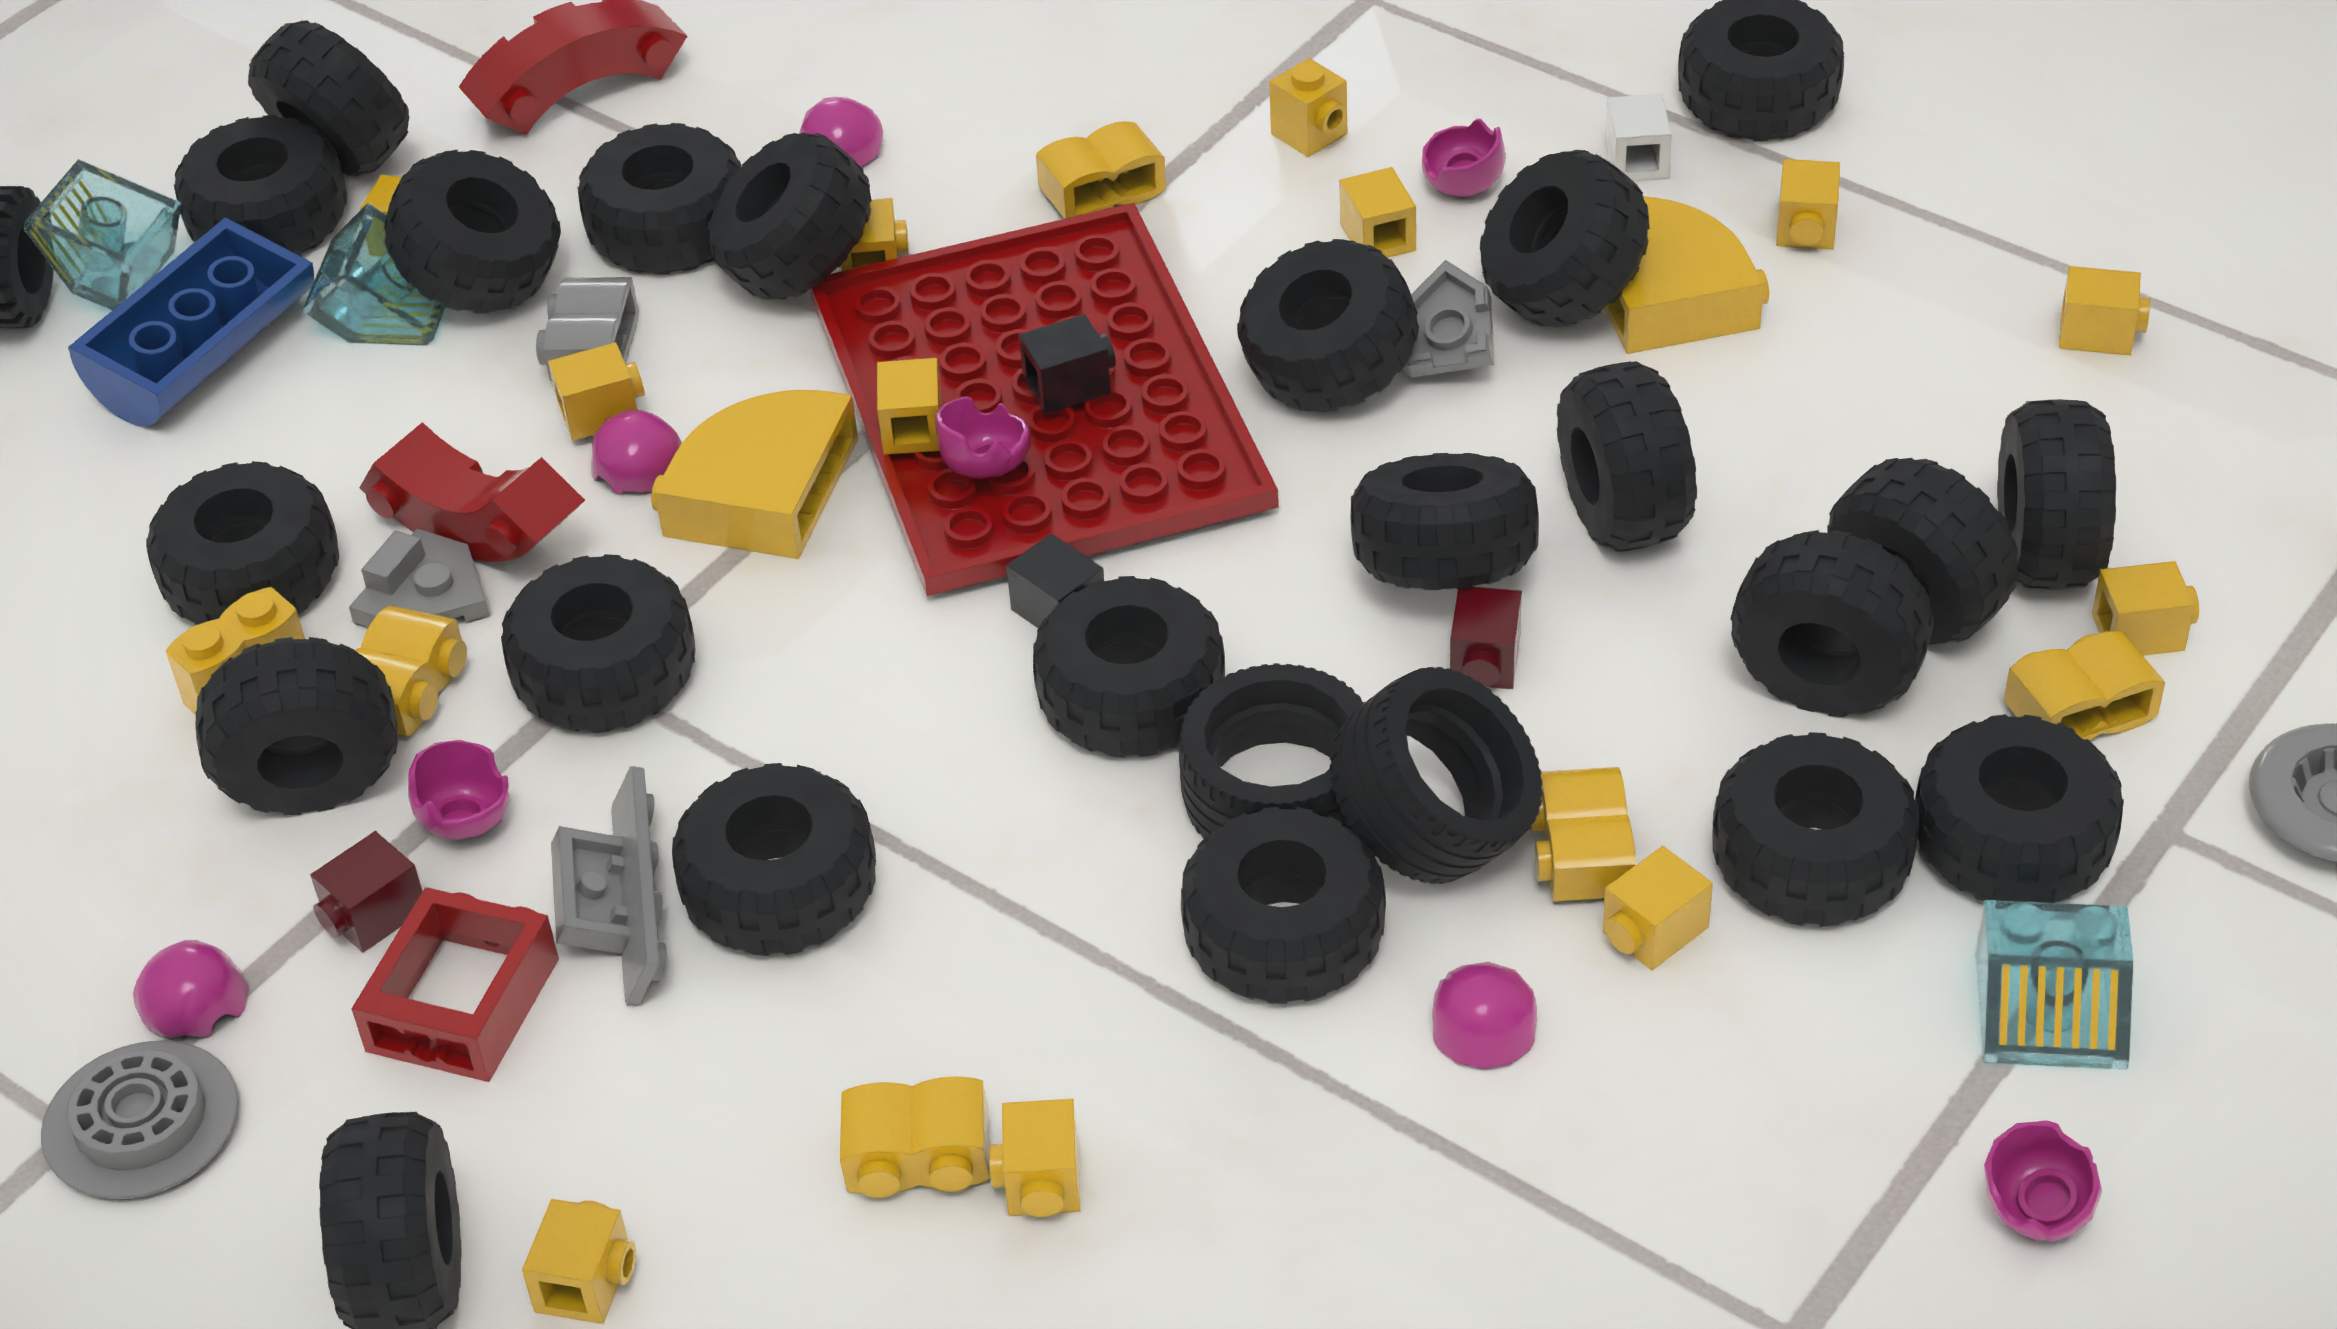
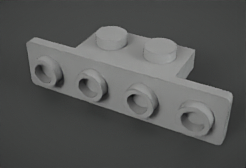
M630 766L611 808L613 835L559 826L551 842L556 943L621 954L625 1003L640 1005L650 983L659 982L663 975L667 948L665 942L658 941L657 933L663 900L661 892L654 891L653 876L658 862V844L650 841L649 833L654 813L653 794L646 793L644 768Z

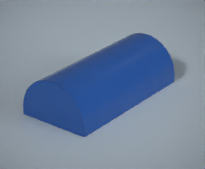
M225 217L68 346L73 366L91 394L110 412L133 425L151 426L312 288L314 283L313 263Z

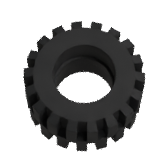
M0 186V328L33 327L34 324L40 321L43 311L47 307L52 289L54 255L34 230L38 227L53 247L52 236L41 223L43 219L48 225L49 222L38 196H35L32 189L24 186Z

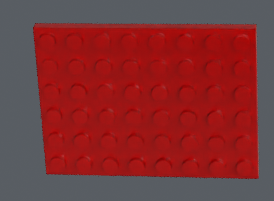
M1135 203L832 273L820 285L810 289V296L847 392L849 395H852L854 410L927 596L1007 576L1006 565L1050 533L1083 555L1088 556L1279 507L1278 488ZM1085 314L1098 335L1105 333L1108 336L1114 350L1116 365L1114 368L1109 369L1111 394L1045 415L1023 380L1019 334ZM937 358L942 405L960 397L969 396L979 411L990 413L996 409L998 404H1004L1010 414L1025 420L1031 434V447L1020 466L1000 477L976 479L952 471L943 461L940 451L884 455L877 411V362Z

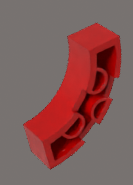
M602 0V2L575 6L570 1L533 16L534 24L518 33L511 40L508 41L504 36L500 38L481 56L458 87L486 119L527 135L538 119L555 102L588 82L619 74H640L661 80L688 35L659 6L643 0Z
M423 422L372 464L359 487L366 494V499L371 508L383 518L390 519L393 517L412 532L418 528L468 544L472 559L485 562H507L525 555L585 501L542 457L530 467L522 470H506L499 477L483 474L478 461L449 445Z

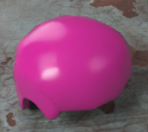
M828 97L816 103L807 110L799 134L817 133L825 135L850 155L860 167H863L878 156L883 141V127L877 114L866 105L847 97Z
M1480 118L1475 119L1469 126H1452L1435 132L1424 145L1422 151V170L1428 182L1438 191L1457 197L1468 198L1485 192L1502 175L1506 162L1505 145L1500 127H1496L1492 131Z
M969 396L960 397L943 404L935 415L936 434L942 459L952 471L963 476L984 479L1005 475L1020 466L1031 447V434L1025 420L1010 414L1002 403L998 404L993 412L983 413L975 407L972 398Z
M626 410L606 419L595 433L592 440V477L595 481L602 477L616 494H621L624 491L650 492L656 478L659 475H664L682 441L676 431L659 416L644 410Z
M453 740L434 743L415 755L408 774V799L413 815L430 833L437 834L440 838L458 841L480 837L502 822L510 798L508 793L509 782L506 775L502 776L497 769L491 749L480 744Z
M183 940L158 951L146 963L136 981L133 1000L142 1022L154 1033L166 1038H177L183 1035L209 1037L213 1024L225 1014L241 1015L245 1009L248 984L240 969L224 951L198 940Z
M1492 962L1467 964L1448 972L1444 979L1439 981L1433 996L1432 1020L1434 1043L1441 1052L1459 1064L1483 1069L1512 1064L1529 1052L1535 1042L1537 1004L1533 989L1515 969Z
M2048 1120L2014 1124L1994 1139L1984 1163L1986 1193L1992 1208L2005 1225L2019 1234L2036 1241L2045 1239L2053 1242L2073 1236L2093 1219L2102 1194L2097 1165L2093 1162L2091 1150L2067 1136L2061 1130L2059 1124Z

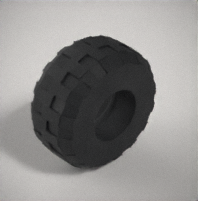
M1721 0L1716 2L1712 8L1705 9L1689 24L1688 29L1683 33L1678 59L1679 91L1682 95V101L1693 112L1695 117L1700 118L1704 125L1714 131H1721L1729 137L1737 139L1748 138L1754 139V141H1768L1775 138L1786 139L1816 126L1837 104L1844 73L1843 40L1840 33L1836 31L1823 13L1818 9H1812L1807 3L1800 0Z
M308 20L286 23L267 39L250 60L248 86L252 89L254 98L260 103L267 115H277L279 118L286 119L289 117L294 118L323 133L330 140L331 145L335 147L344 174H354L357 176L376 171L395 152L408 134L409 109L398 89L365 54L337 33L326 29L323 25L316 22L311 23Z
M263 115V117L258 118L246 117L238 119L225 126L220 125L210 130L209 134L203 138H198L190 146L188 153L184 154L174 174L175 184L173 185L179 212L188 235L195 242L226 217L301 256L302 252L310 248L314 249L324 241L328 233L333 232L343 216L345 205H347L345 179L335 147L331 145L330 140L323 133L318 132L312 126H307L300 120L290 117L286 119L279 118L277 115Z
M655 123L617 134L616 138L609 142L606 141L596 150L594 156L590 157L579 176L580 182L577 188L580 212L586 235L591 245L598 250L599 254L616 265L625 266L629 271L638 273L652 272L655 275L670 274V272L680 270L685 272L697 268L698 265L704 262H711L714 259L711 255L712 251L709 243L708 222L711 220L712 209L716 200L721 196L724 186L729 179L742 167L741 162L737 159L735 151L728 144H725L720 138L713 136L708 130L700 127L693 128L682 123L665 125Z
M791 133L763 146L758 153L749 157L741 165L742 167L729 179L712 209L713 214L708 222L711 255L715 263L728 276L753 296H758L762 299L786 300L787 297H798L807 293V290L820 285L828 279V276L837 267H840L845 262L853 247L860 241L866 222H869L871 214L870 202L872 199L869 179L864 174V170L842 148L825 135L817 133Z
M457 149L444 151L426 159H421L413 164L406 174H403L389 204L384 225V243L388 255L391 256L395 264V268L408 284L411 283L417 288L419 294L430 301L435 300L446 305V308L456 311H473L474 314L514 308L535 295L541 288L554 262L559 246L558 241L561 235L560 221H558L555 212L556 208L544 189L542 190L539 187L536 179L526 170L522 171L514 166L513 162L500 156L497 158L485 154L484 151L470 150L468 152H458Z
M1586 150L1564 151L1541 157L1538 162L1533 165H1527L1517 173V177L1503 188L1497 196L1498 200L1492 210H1489L1484 222L1486 225L1484 233L1480 238L1482 273L1485 283L1489 285L1492 293L1513 311L1533 323L1541 326L1548 325L1554 328L1576 324L1581 320L1591 319L1600 314L1604 307L1610 303L1613 304L1623 294L1622 291L1630 280L1633 281L1640 269L1639 264L1642 256L1646 254L1649 242L1647 230L1650 229L1648 205L1645 203L1643 192L1638 185L1609 161Z
M1332 239L1329 242H1321L1318 240L1306 243L1304 247L1292 252L1289 250L1279 256L1278 260L1269 268L1265 267L1256 277L1252 289L1248 290L1240 307L1237 334L1250 369L1271 397L1285 403L1288 407L1299 410H1316V412L1337 411L1341 407H1353L1365 402L1366 398L1376 392L1380 393L1390 385L1393 380L1392 378L1402 371L1412 355L1413 346L1418 338V312L1409 287L1399 269L1381 250L1371 245L1356 243L1355 241Z
M1637 361L1610 364L1579 373L1560 394V403L1557 404L1556 414L1558 419L1557 440L1559 442L1562 469L1568 485L1567 488L1571 500L1576 507L1577 515L1588 530V534L1593 540L1598 541L1599 544L1620 552L1656 545L1678 537V534L1693 518L1696 510V464L1688 427L1685 424L1677 397L1672 393L1669 383L1665 377L1659 375V371Z
M2064 399L2026 401L2025 404L2010 412L2005 419L1998 459V512L2001 511L2009 524V532L2015 538L2018 550L2017 581L2024 584L2027 588L2066 589L2086 587L2088 583L2099 577L2100 569H2107L2116 521L2117 490L2114 445L2112 444L2111 429L2106 421V415L2087 401Z
M1433 453L1432 455L1406 457L1402 460L1379 465L1377 469L1366 473L1358 487L1354 490L1353 496H1351L1350 523L1354 556L1375 579L1383 583L1395 584L1397 587L1441 590L1464 589L1481 584H1491L1519 572L1522 566L1527 564L1531 555L1538 547L1539 513L1536 488L1518 465L1509 463L1503 458L1483 456L1475 453Z
M1911 457L1886 459L1878 465L1875 464L1844 492L1829 513L1828 533L1834 530L1849 532L1852 536L1875 541L1881 544L1882 548L1893 556L1897 555L1908 565L1913 576L1918 578L1930 599L1931 612L1934 614L1930 645L1950 642L1958 643L1969 639L1999 612L2016 588L2018 580V550L2015 538L2011 536L2008 529L2009 524L2001 511L1998 512L1989 501L1990 498L1979 487L1976 488L1967 481L1964 475L1952 468L1947 469L1940 466L1936 461L1928 459L1914 460Z
M252 461V463L247 464L235 462L221 465L222 467L208 472L205 470L192 476L190 481L182 486H177L168 495L164 505H160L149 524L146 548L150 566L163 599L169 603L172 611L181 618H186L196 625L219 619L230 605L244 595L268 587L276 590L300 614L308 608L309 603L314 598H319L332 580L331 576L338 566L339 560L335 525L322 492L315 484L306 480L303 475L281 465L279 467L271 466L267 462Z
M1815 530L1794 534L1792 537L1780 541L1777 540L1767 546L1758 558H1755L1737 593L1730 618L1732 620L1731 636L1734 646L1737 648L1740 658L1743 659L1748 672L1756 681L1764 684L1768 688L1769 693L1781 701L1784 699L1797 705V708L1802 710L1827 713L1828 716L1845 717L1850 713L1861 715L1884 708L1886 704L1898 700L1908 691L1925 659L1933 631L1934 614L1931 612L1930 599L1923 585L1921 586L1918 578L1913 576L1908 565L1897 555L1893 556L1884 550L1881 544L1868 538L1864 540L1852 536L1849 532L1837 530L1829 533Z
M604 554V556L589 557L587 555L572 558V561L559 566L556 564L544 570L540 577L534 581L531 580L520 591L509 610L506 611L502 622L503 633L501 642L505 665L518 699L527 706L528 711L538 718L576 732L578 730H591L593 733L610 732L609 729L623 726L628 728L641 723L642 719L651 714L656 715L685 686L691 676L690 671L693 662H695L694 631L685 597H682L678 585L669 576H665L657 568L635 558L629 560L622 558L620 555Z
M1118 576V579L1103 581L1102 579L1087 584L1086 588L1077 593L1073 591L1043 619L1037 630L1036 641L1033 643V675L1040 709L1044 711L1048 723L1057 732L1062 733L1071 742L1092 752L1097 750L1105 753L1107 756L1124 758V755H1140V757L1157 754L1159 750L1168 747L1172 749L1178 746L1185 714H1187L1189 706H1192L1193 700L1198 698L1199 693L1203 690L1205 691L1211 683L1214 684L1219 678L1225 677V651L1216 618L1211 611H1208L1200 603L1199 599L1180 587H1172L1166 581L1152 577L1150 579L1135 578V576Z
M288 637L275 639L274 642L263 645L258 643L244 649L235 658L230 657L211 675V678L201 688L197 697L195 730L202 769L207 778L211 779L220 791L239 804L245 803L249 805L253 810L269 813V811L281 812L284 815H301L303 812L326 811L333 809L336 805L343 802H351L361 796L367 787L373 786L389 768L390 761L393 755L396 754L398 743L397 720L391 687L386 682L385 674L366 657L342 643L337 645L328 642L326 639L309 637V639H293Z
M2007 714L1990 716L1978 723L1973 721L1952 731L1941 742H1937L1928 753L1924 767L1921 768L1915 795V802L1919 807L1918 841L1920 851L1927 862L1931 863L1941 874V877L1960 891L1965 890L1973 894L1976 899L1990 904L1997 902L2009 904L2012 908H2029L2034 904L2044 903L2045 905H2050L2069 899L2072 895L2084 889L2087 890L2099 880L2105 868L2109 867L2119 840L2124 799H2122L2121 781L2116 770L2114 771L2106 760V756L2088 739H2082L2075 733L2074 729L2059 722L2054 724L2042 720V717L2025 714L2023 717H2007Z
M1809 732L1808 735L1793 736V734L1777 737L1773 741H1769L1768 744H1761L1739 757V761L1730 770H1727L1720 782L1713 811L1712 827L1713 854L1716 865L1719 866L1725 882L1734 892H1737L1750 905L1768 916L1772 914L1783 918L1787 923L1802 926L1803 923L1820 924L1821 927L1834 926L1851 919L1855 921L1878 911V908L1888 901H1892L1903 889L1907 876H1910L1919 834V807L1914 799V791L1907 779H1904L1892 763L1876 750L1871 751L1865 748L1859 741L1847 737L1842 739L1827 736L1826 733Z
M771 763L753 769L744 768L731 773L730 777L721 782H714L685 810L678 822L675 837H673L672 859L676 884L689 919L698 930H702L713 941L727 948L744 950L746 953L768 956L769 953H785V955L802 952L803 948L814 944L819 946L838 934L839 930L846 927L851 921L853 922L861 913L869 895H872L876 881L874 839L867 812L860 799L858 800L851 793L849 787L839 780L821 774L820 771H816L813 768L798 764L797 767L783 766L782 763Z
M1270 807L1262 808L1261 812L1249 815L1244 813L1231 819L1223 827L1217 828L1212 834L1206 836L1197 845L1196 851L1187 861L1183 872L1181 888V916L1186 944L1191 956L1201 966V970L1214 982L1216 981L1230 989V992L1251 1000L1254 998L1267 1000V1002L1272 1004H1287V1001L1295 1000L1307 1002L1325 996L1326 993L1335 989L1338 990L1356 979L1358 974L1368 964H1371L1379 950V942L1384 934L1386 894L1382 868L1374 856L1373 849L1369 848L1358 835L1353 833L1350 827L1330 816L1326 818L1318 815L1313 810L1296 807V810ZM1280 902L1298 904L1288 907L1267 906Z
M417 1111L382 1113L347 1119L343 1125L332 1132L326 1139L327 1143L323 1147L319 1177L322 1251L328 1287L334 1301L337 1316L340 1320H343V1325L351 1329H436L439 1324L454 1314L459 1301V1288H461L462 1250L459 1204L457 1201L454 1169L452 1168L450 1151L447 1141H445L443 1130L435 1121L418 1114Z

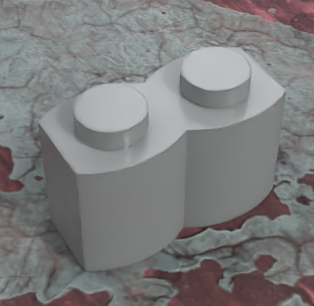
M632 277L562 279L557 294H551L548 299V323L546 330H539L536 339L537 359L540 365L547 366L550 381H552L548 364L549 360L615 342L626 364L628 346L635 335L639 312Z

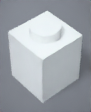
M1662 93L1607 97L1605 145L1609 162L1633 181L1669 179L1672 132Z

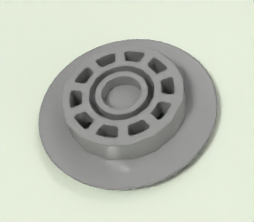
M2337 723L2302 726L2273 739L2259 753L2250 771L2249 790L2251 799L2266 825L2284 841L2315 857L2337 862Z
M146 1041L107 1052L75 1072L60 1087L45 1112L41 1128V1146L46 1162L57 1177L77 1191L99 1198L130 1199L167 1190L199 1172L224 1146L233 1129L237 1114L238 1098L235 1082L226 1066L213 1054L183 1042Z

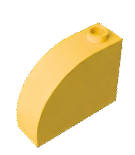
M1643 196L1645 203L1648 205L1650 229L1647 230L1649 242L1646 254L1642 256L1639 264L1640 269L1633 281L1630 280L1623 289V294L1613 304L1610 303L1604 307L1626 354L1760 329L1762 304H1767L1769 301L1768 280L1762 269L1756 270L1747 251L1736 235L1723 223L1699 209L1672 200Z
M788 390L767 393L737 402L702 422L682 442L664 475H659L653 484L651 504L652 508L658 511L663 537L799 559L858 441L852 395L820 390Z

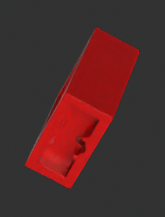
M425 887L351 1008L365 1052L490 1082L559 960L548 915L537 913L527 907H510L476 899L462 892L449 893ZM442 940L507 955L473 1014L408 999Z

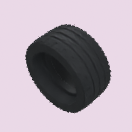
M1273 663V665L1262 664L1257 667L1251 666L1248 669H1240L1235 673L1227 674L1224 678H1219L1214 684L1211 683L1207 686L1205 691L1200 692L1199 697L1195 698L1192 706H1189L1187 709L1179 740L1181 792L1188 817H1190V821L1195 826L1198 834H1201L1204 839L1217 828L1220 829L1225 823L1244 813L1249 815L1261 812L1262 808L1270 807L1296 810V807L1310 809L1320 816L1326 818L1330 816L1348 826L1347 820L1342 815L1341 808L1337 804V797L1333 792L1330 769L1324 774L1300 784L1266 786L1242 781L1221 767L1238 753L1257 745L1291 743L1311 747L1330 758L1332 753L1331 747L1335 742L1334 738L1338 734V730L1353 712L1365 703L1362 702L1359 694H1356L1354 689L1348 687L1344 681L1338 680L1333 675H1328L1327 672L1318 671L1312 667L1307 668L1303 665L1295 666L1287 663L1286 665H1280V663Z
M1427 667L1414 670L1394 680L1356 709L1338 730V734L1334 738L1335 742L1331 747L1332 753L1329 759L1331 760L1329 765L1331 771L1330 778L1333 783V792L1337 797V804L1340 806V811L1345 816L1348 826L1352 828L1353 833L1358 835L1369 848L1373 849L1374 856L1380 859L1381 863L1388 865L1391 870L1399 872L1404 877L1408 876L1414 881L1420 880L1422 883L1430 882V884H1436L1439 882V884H1444L1479 870L1512 847L1532 827L1531 825L1536 820L1535 817L1539 814V807L1542 803L1541 797L1543 796L1541 788L1543 781L1540 776L1542 774L1541 769H1539L1538 758L1535 755V749L1515 714L1489 688L1484 687L1481 682L1473 680L1469 675H1463L1462 672H1455L1449 668L1443 669V667ZM1407 736H1411L1433 751L1450 771L1463 798L1465 816L1442 802L1421 778L1409 752Z

